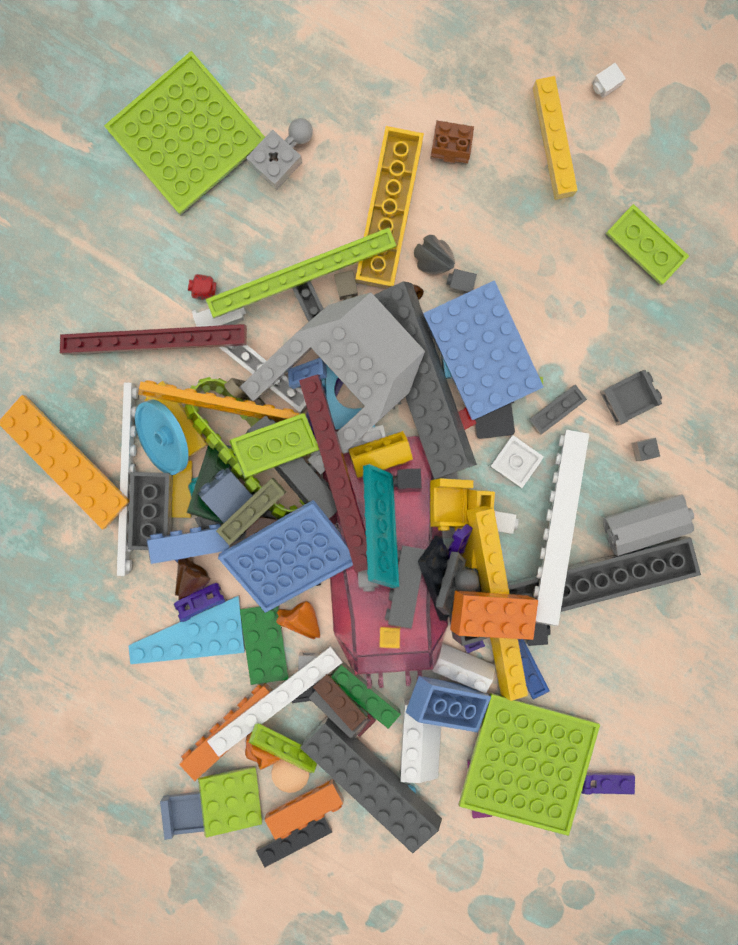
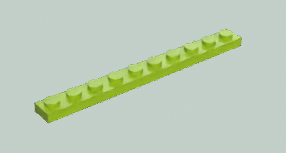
M386 228L206 299L212 317L215 319L396 248V243L390 228Z

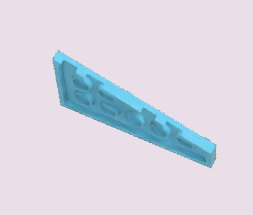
M238 595L225 601L223 604L205 610L191 617L188 621L178 622L128 645L130 665L245 653L240 614V596Z

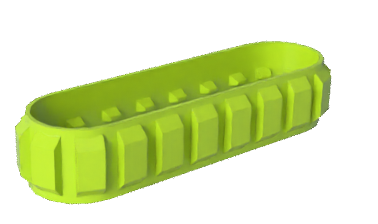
M203 378L198 381L197 386L192 385L190 389L196 390L197 393L202 391L206 393L214 390L225 397H234L224 386L227 382L221 378ZM236 398V401L243 402V399ZM185 404L184 410L187 419L193 421L194 429L200 435L204 434L207 444L213 450L217 449L220 459L225 464L229 463L231 465L233 474L238 479L242 478L244 480V486L251 494L258 492L262 488L259 484L260 481L253 476L244 479L233 450L231 448L228 449L221 441L222 437L218 433L215 434L208 426L209 422L206 419H202L197 413L199 412L198 406ZM240 415L251 427L261 420ZM300 499L299 502L302 505H305L304 502ZM275 503L269 510L271 511L270 515L281 519L298 508L296 505H293L288 510L279 503L278 505Z

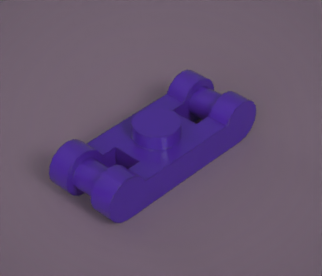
M219 583L211 584L176 601L174 607L179 612L178 618L180 622L188 621L191 617L215 605L223 604L225 598L220 594L221 588ZM213 594V598L208 599L207 595ZM187 605L190 607L188 610L185 609Z

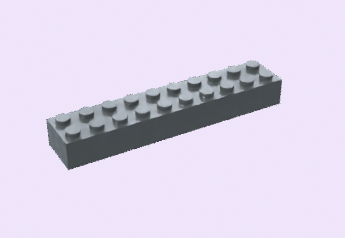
M403 281L375 294L374 296L425 350L410 392L405 397L434 479L442 478L477 465L413 284Z
M682 536L619 556L610 555L569 566L561 612L700 576L701 572L692 538ZM537 575L508 582L509 594L528 595L534 598V588L539 586L540 579L536 578Z

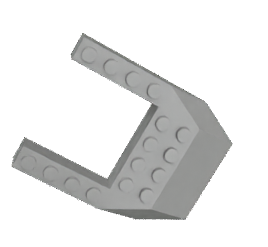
M370 292L328 305L295 333L240 388L252 401L258 400L301 358L313 349L365 406L337 432L342 453H344L410 392L425 350ZM319 450L308 461L322 474L325 471V467Z

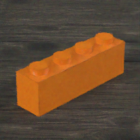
M332 778L266 813L264 820L275 840L280 837L284 839L291 834V831L295 829L301 830L312 820L318 821L326 813L339 810L344 803V797Z

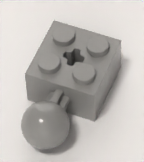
M298 118L293 120L288 128L289 136L285 140L272 129L246 157L248 164L276 190L302 164L301 155L293 148L296 144L307 143L313 135L312 125L306 119ZM273 158H278V161H277V162L274 161V160H273V161H271V160H272Z

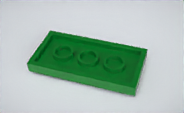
M260 606L240 609L251 685L283 681L289 678L282 626L276 622L279 617L277 614L279 606L266 613Z

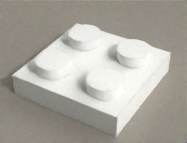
M511 435L490 467L520 488H523L544 456L514 435Z

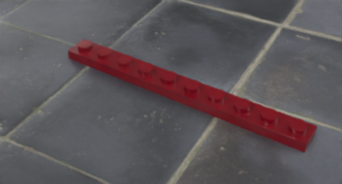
M245 324L60 334V354L62 355L247 345V326Z
M317 374L301 379L299 382L355 573L368 569L366 531L321 378Z

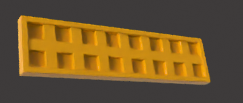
M21 395L0 419V426L101 529H106L130 503V500L26 395Z

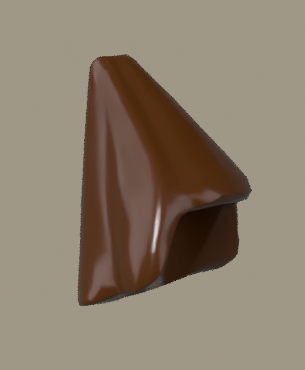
M192 557L178 559L175 595L179 596L178 600L205 587L211 579L204 568L194 564Z

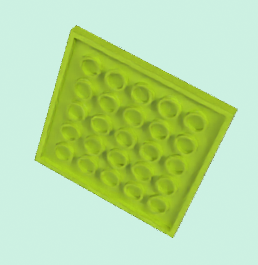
M192 51L104 125L180 215L241 164L265 138Z
M490 693L491 699L481 723L458 803L459 807L569 836L600 724L522 701H510L504 696Z

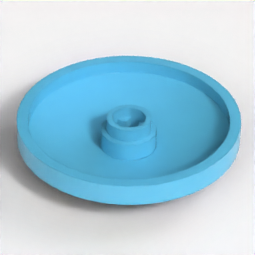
M150 399L139 404L135 412V426L145 453L151 462L163 473L175 475L183 471L188 464V446L177 419L164 404L157 400Z

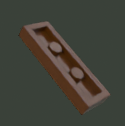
M326 674L313 687L351 731H355L368 718L329 674Z

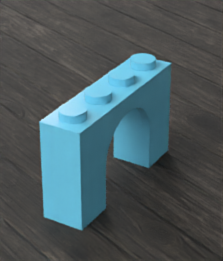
M326 364L327 377L321 379L325 390L335 429H341L363 408H347L339 403L334 393V386L338 376Z

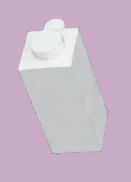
M243 307L215 319L212 317L210 309L199 313L193 310L192 314L196 326L201 327L238 323L245 320L243 315L246 314V311Z

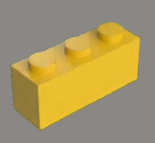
M404 431L348 449L357 478L363 476V466L368 464L386 470L389 467L413 460L409 442Z

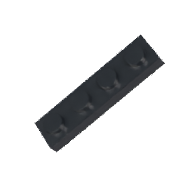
M324 816L318 821L312 820L301 830L295 829L291 831V834L284 839L280 837L256 848V852L265 868L331 834L332 828Z

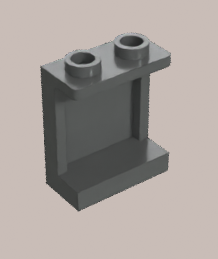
M646 370L639 371L600 391L616 425H622L628 422V420L662 404L661 393L658 389L655 390L652 384L653 378Z

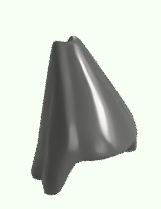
M427 235L423 238L424 243L422 245H416L414 257L418 260L417 267L421 271L435 275L445 273L454 268L455 259L453 252L444 240H438L435 235Z

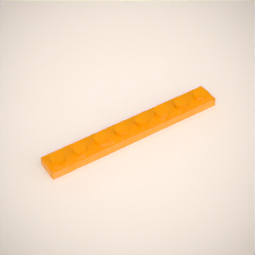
M150 380L140 381L138 395L258 419L267 416L275 422L299 415V413L289 408L281 410L269 404L261 406L249 400L241 402L236 401L234 397L226 396L221 398L216 397L217 395L207 392L201 394L197 393L194 389L187 388L181 390L169 384L161 386Z

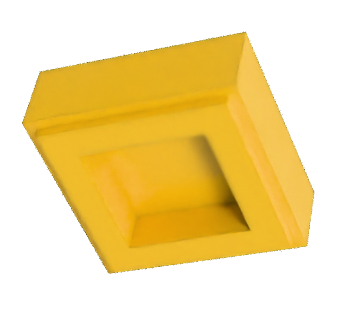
M380 627V648L400 649V628Z

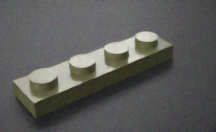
M271 478L216 532L228 545H231L286 493L285 489L274 478Z

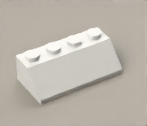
M404 700L400 781L422 783L438 779L441 726L419 723L406 713L410 700Z

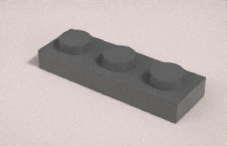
M575 384L531 417L529 421L538 433L542 435L587 399Z
M451 552L450 559L447 561L445 576L442 578L441 590L436 599V607L446 615L452 614L455 591H458L454 586V578L460 570L464 569L466 560L458 552Z

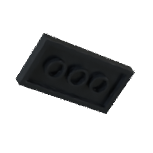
M435 536L418 560L438 619L439 621H446L449 615L443 614L436 607V599L441 590V582L445 576L449 556L442 536Z

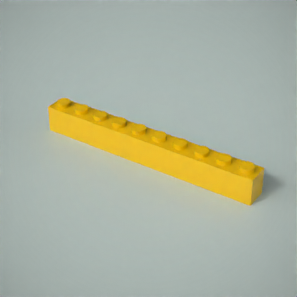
M480 506L466 510L469 526L473 528L471 538L481 592L509 594L494 508ZM490 637L500 694L510 701L528 696L518 639Z

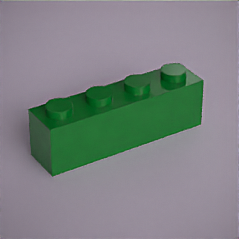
M342 662L330 674L350 698L387 729L401 715L400 709L346 663Z

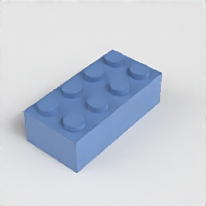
M419 676L406 713L419 723L478 732L491 696L463 684Z

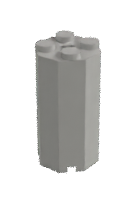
M681 494L603 518L605 533L608 532L609 538L607 540L614 555L619 556L692 533L694 531L692 523L694 513L691 508L687 507L685 497Z

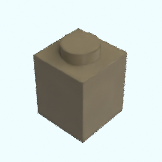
M353 270L334 274L339 300H347L358 296Z

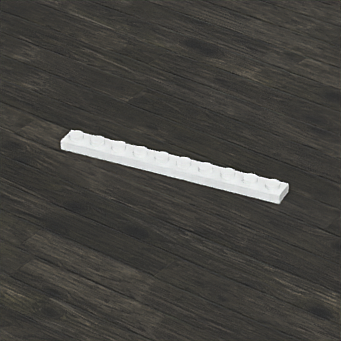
M124 382L120 491L130 500L131 472H136L133 456H136L134 437L137 436L134 421L137 408L135 407V399H138V387L134 383ZM129 504L119 513L117 576L128 575L129 571L132 570V560H129L132 550H128Z

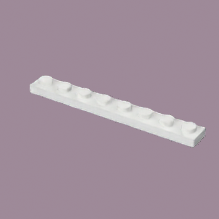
M330 646L209 738L207 742L215 753L221 756L250 734L255 724H263L343 661Z

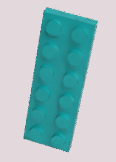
M368 464L363 466L368 581L390 588L399 587L393 474Z

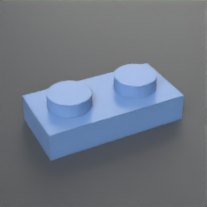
M321 358L291 368L288 371L289 387L292 389L301 387L299 380L317 374L320 375L321 379L326 378V363Z

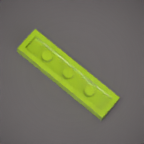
M259 723L254 725L249 740L250 744L309 773L315 772L317 763L300 748L301 744Z

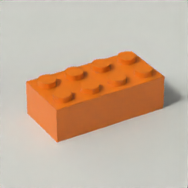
M455 591L450 630L459 636L533 640L538 600L528 595Z

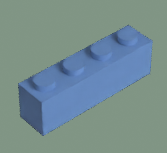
M221 523L209 525V529L202 530L201 527L190 528V532L182 533V530L171 531L170 535L162 536V533L150 535L151 538L146 539L150 563L154 564L218 553L229 549L228 543L216 532L221 527Z

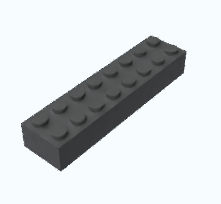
M328 716L305 738L300 748L412 854L439 831L442 818L404 782H401L400 778L357 738H350Z

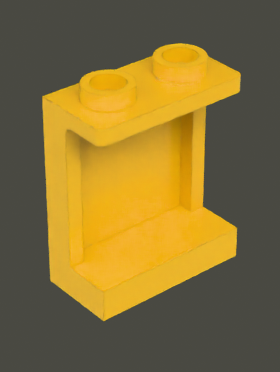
M442 478L430 480V527H438V531H450L451 527L455 528L456 531L458 528L462 529L466 524L469 525L466 511L467 489L473 488V480Z

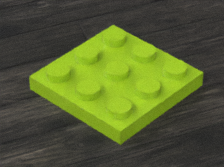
M251 766L198 778L204 836L206 838L262 825L256 767Z

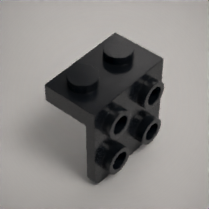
M514 401L476 418L477 438L513 435L515 433L512 411Z

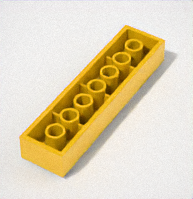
M390 126L385 127L364 237L390 228L396 248L360 261L355 282L358 284L383 289L394 286L424 133Z

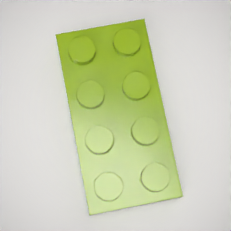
M634 204L605 233L660 285H663L689 257L684 250Z
M305 413L229 441L244 479L319 451Z

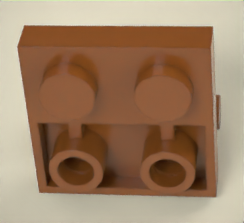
M437 120L430 157L443 159V162L455 164V162L468 164L471 155L474 126Z

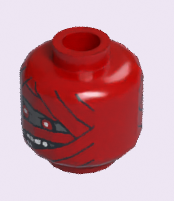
M196 274L193 280L189 279L188 291H191L192 298L206 301V299L215 296L216 282H214L211 276Z

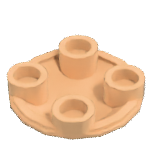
M283 759L276 762L271 771L275 786L287 793L301 790L309 779V772Z

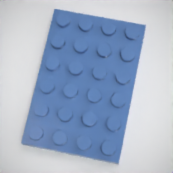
M495 280L423 313L471 420L544 388Z
M314 500L235 544L218 556L222 564L265 613L353 566L345 538Z

